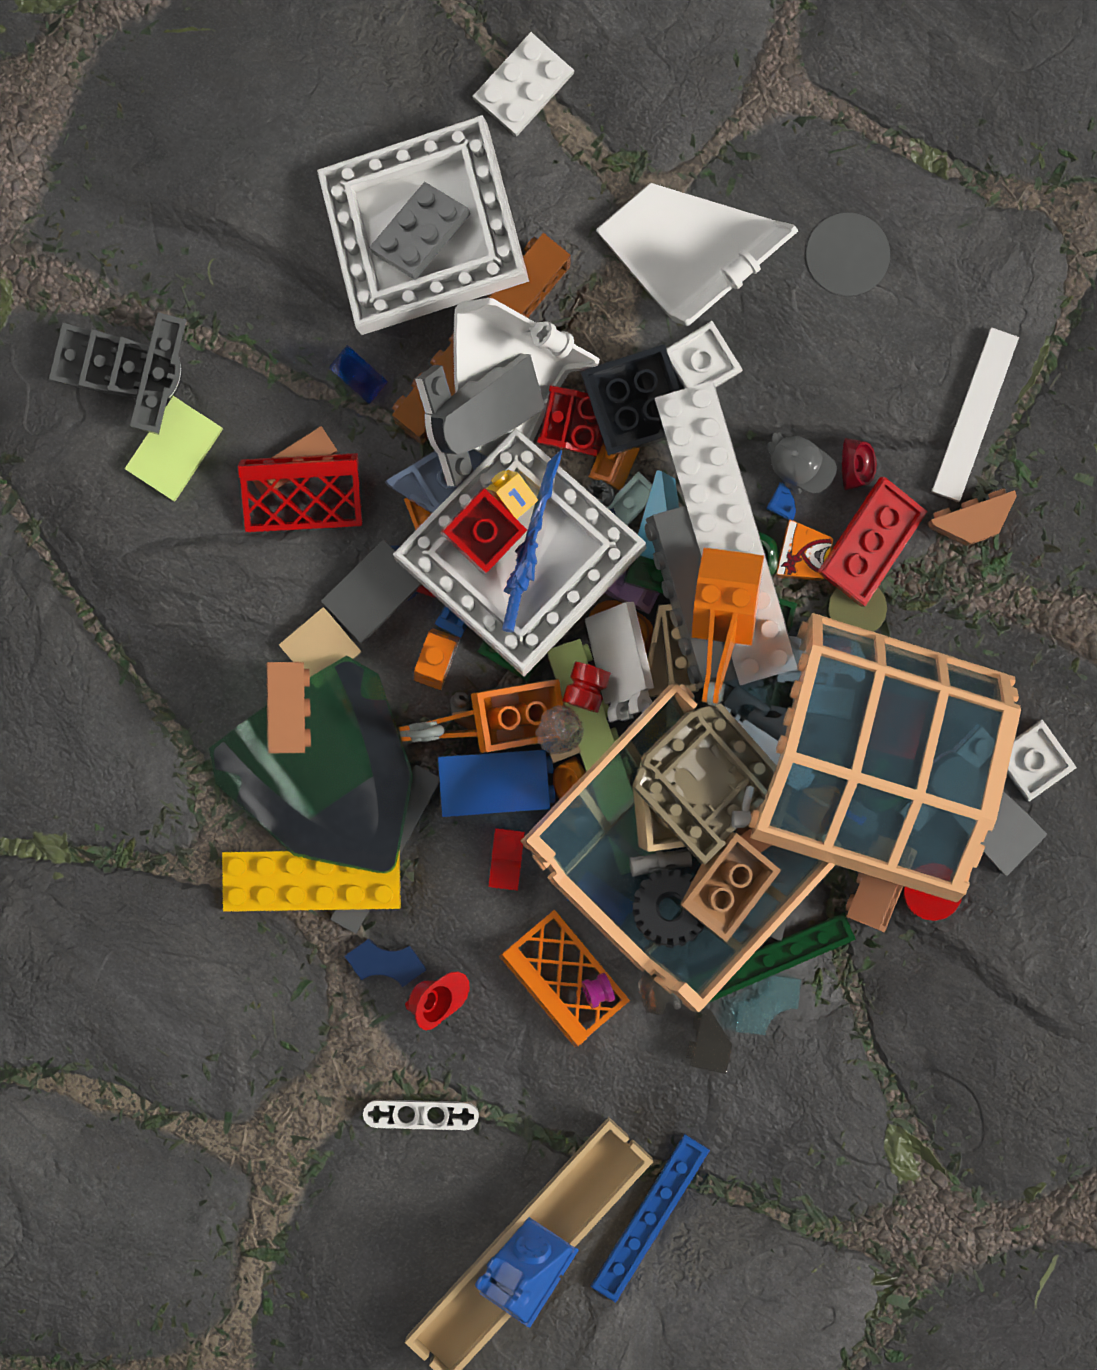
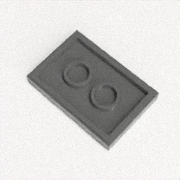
M384 539L321 600L360 643H364L422 586L416 578L395 560L393 556L395 550Z

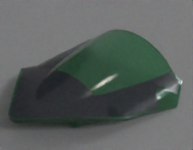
M346 655L311 676L310 687H304V699H310V717H305V729H310L311 746L305 747V753H268L267 706L212 745L209 751L216 785L294 856L386 874L391 872L397 864L413 774L379 674Z

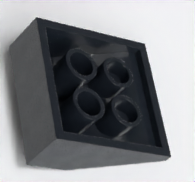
M665 344L580 371L608 456L667 440L655 398L679 391L680 389Z

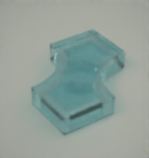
M771 976L766 990L760 996L750 1001L738 1002L735 1031L766 1035L767 1027L776 1015L785 1010L798 1009L801 979Z

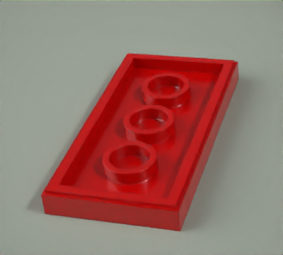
M880 477L817 572L859 606L865 607L928 511L886 477Z

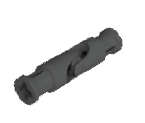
M726 681L723 682L725 683V689L721 703L723 706L731 709L730 712L732 714H738L741 716L740 719L747 720L777 741H779L781 735L785 736L787 726L783 725L785 717L783 714L772 710L767 704L738 685L734 687ZM745 704L753 705L755 707L753 712L749 714ZM801 731L797 752L805 755L812 745L815 735L812 733L808 735Z

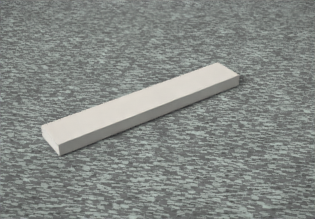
M992 327L989 330L931 493L960 502L1019 337Z

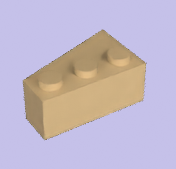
M671 604L659 605L647 657L654 685L653 689L648 690L649 697H658L669 685L675 683L679 686L681 684L685 685L692 693L699 691V689L696 690L695 684L693 685L688 677L687 668L690 666L687 656L682 654L679 647L681 636L678 627H675L671 620L670 611L673 610Z

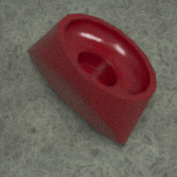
M845 438L842 450L844 489L849 490L869 485L874 479L877 466L873 447L866 441Z

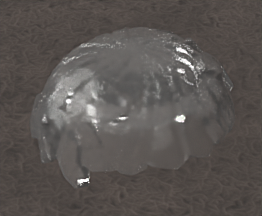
M558 705L542 714V722L536 730V736H538V743L541 744L544 750L550 754H564L577 748L581 743L584 728L578 714L568 706Z

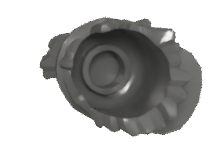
M780 432L772 435V442L768 443L771 464L774 472L785 483L787 488L791 487L796 494L805 493L806 491L820 493L832 483L836 475L837 466L835 460L827 453L801 436L784 438Z

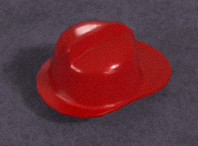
M457 971L450 972L437 981H421L412 990L409 1000L405 1003V1007L415 1016L419 1028L431 1030L464 1004L470 989L469 980L465 974Z

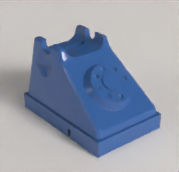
M528 1217L501 1250L490 1259L487 1264L486 1273L478 1278L475 1287L480 1291V1295L530 1328L561 1279L559 1276L564 1275L579 1250Z

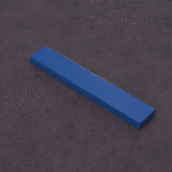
M684 1133L590 1287L615 1303L617 1302L710 1149Z

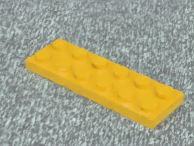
M397 849L395 863L388 871L362 868L297 854L293 851L222 852L223 912L401 908L400 849Z

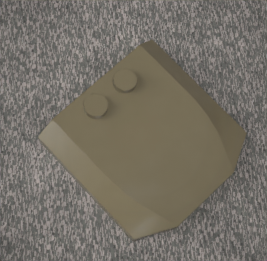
M718 703L715 706L709 705L686 712L643 755L632 787L699 862L706 864L726 844L724 840L736 829L732 827L731 823L732 811H742L746 787H754L749 810L752 813L753 809H756L764 801L777 765L722 703Z

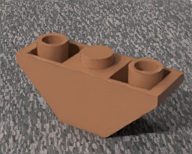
M1004 488L988 494L989 500L980 503L977 498L961 504L962 509L952 513L950 508L933 513L934 519L928 522V526L930 529L965 546L994 537L999 534L1016 499V492L1014 490L1006 493Z

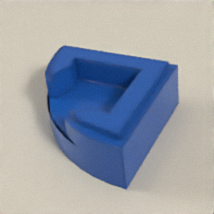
M780 482L766 509L788 521H793L796 513L795 501L790 490Z

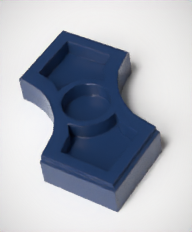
M367 939L345 955V958L361 980L372 975H385L395 979L404 987L427 970L411 946L401 950L390 951L378 947L372 940Z

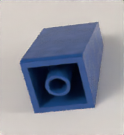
M546 750L438 757L442 817L550 809V803H555L554 785H548L547 775L553 773V763L551 756H546Z

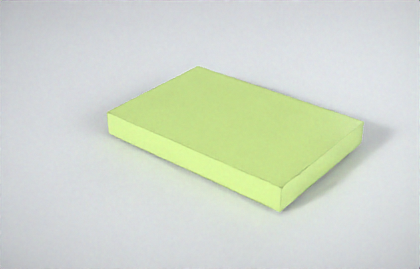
M173 396L165 407L159 435L150 432L147 434L125 467V470L175 502L223 428Z

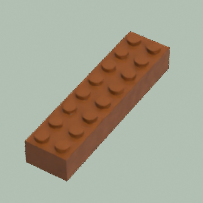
M544 233L539 238L534 236L524 248L526 253L523 259L529 282L486 295L529 318L570 268L571 255ZM454 333L449 338L451 342L449 347L444 352L439 350L430 361L432 366H443L451 396L455 394ZM414 380L411 384L413 390L407 397L402 395L393 405L394 413L392 416L395 424L423 446L428 439L425 427V410L416 380Z

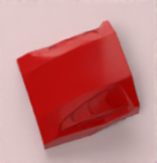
M550 385L547 408L537 443L597 458L603 439L588 394Z

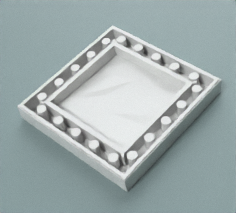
M483 115L317 170L355 327L361 335L460 304L463 301H470L529 282L489 127ZM425 181L468 207L471 214L419 277L414 280L372 254L369 247Z
M515 428L393 553V556L404 569L520 674L525 676L647 547L646 542L558 466L553 480L552 496L547 500L542 516V529L538 531L536 538L538 548H536L535 553L537 557L534 581H529L527 591L521 594L522 597L519 602L520 606L517 611L518 615L514 632L503 631L502 627L510 594L505 593L503 590L507 585L506 581L511 576L510 573L515 570L517 565V553H515V550L525 541L527 531L486 574H482L440 531L481 489H486L492 483L491 480L497 473L503 470L519 473L537 498L548 461L551 458ZM535 504L517 519L527 530Z

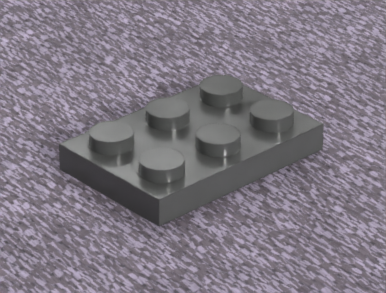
M424 181L369 248L372 254L416 280L471 213L468 207Z

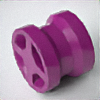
M605 973L599 974L595 980L587 979L581 981L583 992L592 1009L598 1007L600 1002L615 1000L612 986Z

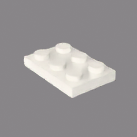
M530 32L473 95V99L517 137L574 74V69Z

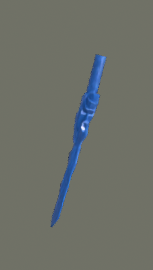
M562 450L548 461L537 496L539 501L535 503L525 541L515 550V553H517V565L515 570L510 573L511 576L506 581L507 585L503 590L505 593L510 594L502 630L505 632H514L518 615L517 611L520 606L519 602L522 597L521 594L527 591L529 581H534L535 565H537L535 553L536 548H538L536 538L538 531L542 529V516L547 500L552 496L553 480L560 463Z

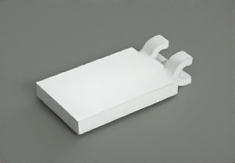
M625 602L585 618L595 666L611 673L607 688L601 690L604 704L611 703L607 712L609 722L620 719L621 721L632 719L633 714L643 713L653 703L649 697L648 690L653 689L654 685L634 602Z

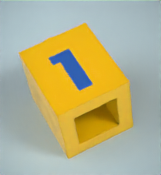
M503 470L497 473L492 478V483L486 488L516 519L539 501L519 473L511 470Z

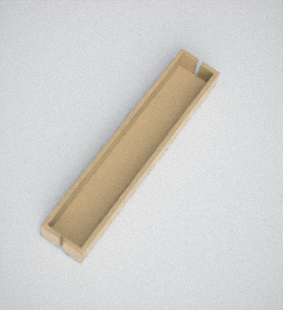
M608 1117L406 1336L405 1343L424 1361L429 1357L431 1351L434 1355L430 1358L429 1366L433 1370H462L511 1317L504 1310L480 1295V1291L475 1287L478 1278L486 1273L487 1264L490 1259L501 1250L528 1217L575 1247L653 1163L652 1157L633 1139L628 1143V1134Z

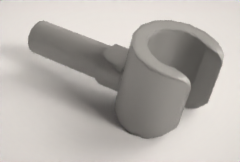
M746 787L742 811H732L731 823L733 828H744L751 822V812L749 810L754 787Z

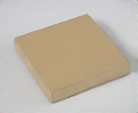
M324 607L279 644L293 662H304V669H310V682L317 690L337 674L335 666L342 662H351L362 652Z

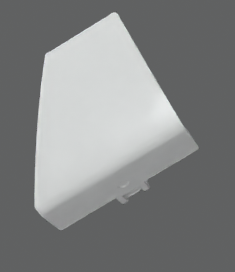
M649 183L597 228V233L655 302L674 322L689 326L732 288L739 289L743 285L742 281L752 273L756 274L761 270L759 265L798 232V229L793 224L768 219L653 183Z
M493 298L461 302L455 308L454 313L455 393L468 381H479L494 367H505L520 354H531L545 408L516 428L533 442L545 416L550 385L561 387L569 372L596 367L600 359L575 345L572 334L558 331L551 322L536 323ZM513 430L473 450L488 457Z

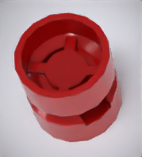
M575 661L570 675L573 684L567 685L562 701L598 713L603 700L600 690L607 688L611 673Z

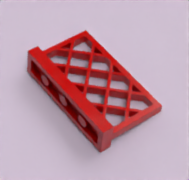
M358 453L241 459L238 465V472L241 482L245 532L362 526ZM352 475L353 486L346 494L333 484L339 476ZM333 476L331 480H328L326 477ZM310 477H318L326 484L317 495L304 486ZM296 478H304V479L300 482V481H298ZM275 479L272 483H270V482L267 481V480ZM281 479H289L297 486L288 497L274 487ZM259 480L267 489L257 499L248 491L247 481ZM329 487L342 497L333 509L320 499ZM300 489L313 499L304 510H301L291 501V498ZM270 491L283 500L274 512L261 502ZM353 492H354V501H353L351 498H349V496H350ZM249 499L254 502V504L251 507L249 505ZM346 501L355 508L356 518L343 519L336 513V510ZM315 503H318L328 512L323 520L314 521L306 514ZM286 504L299 514L293 522H285L277 516ZM256 506H259L270 516L264 524H251L250 513ZM331 516H333L336 520H328V519H329ZM274 519V520H275L276 522H278V523H270V522Z

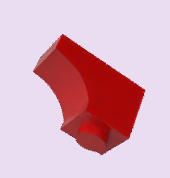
M495 828L489 887L518 891L523 852L521 840L524 838L525 832Z

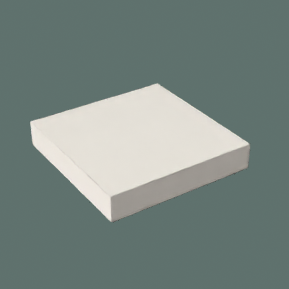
M713 321L666 348L673 371L684 389L711 380L716 388L743 371Z
M1040 720L1015 738L1007 774L1026 801L1029 802L1077 767L1045 722Z

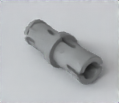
M688 848L667 852L658 850L655 851V854L630 857L629 865L632 877L647 873H662V870L691 867L692 859Z

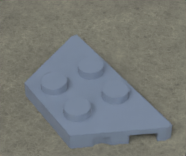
M473 449L468 451L474 471L487 456ZM435 451L385 481L387 486L430 513H433L458 487L447 486L438 453Z

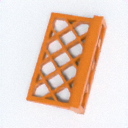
M555 910L499 955L501 960L574 1047L583 1043L588 1036L630 1001ZM552 919L561 928L560 940L543 938L544 926ZM540 930L539 938L532 937ZM564 934H566L571 941L564 940ZM526 941L539 942L538 958H526L518 948ZM543 942L559 944L558 961L542 959ZM564 944L575 945L580 951L579 963L562 961ZM583 956L588 960L590 964L583 963ZM530 962L537 963V970L533 967V965ZM541 963L558 965L556 982L545 981L540 975ZM562 965L578 966L577 984L561 982ZM583 967L594 968L598 975L606 974L613 992L620 999L615 1006L608 1008L600 1007L599 1004L598 1007L592 1009L590 1006L580 1005ZM549 985H556V992ZM560 986L577 987L575 1004H564L559 998ZM568 1008H575V1014L573 1015ZM579 1009L596 1010L595 1023L587 1030L578 1021ZM600 1011H608L601 1018H599Z

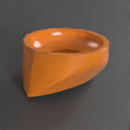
M575 755L554 770L553 785L559 800L586 773ZM589 783L585 789L595 803L591 783ZM577 796L568 807L584 805Z

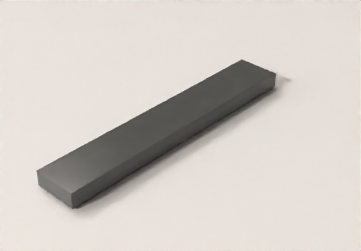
M416 764L410 774L397 848L400 849V854L440 783L438 776ZM370 909L335 910L330 920L357 934Z

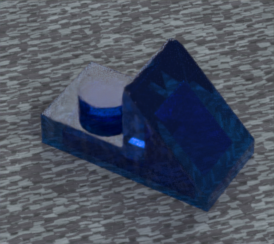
M348 345L328 367L338 380L345 383L368 404L374 400L388 383L384 377Z

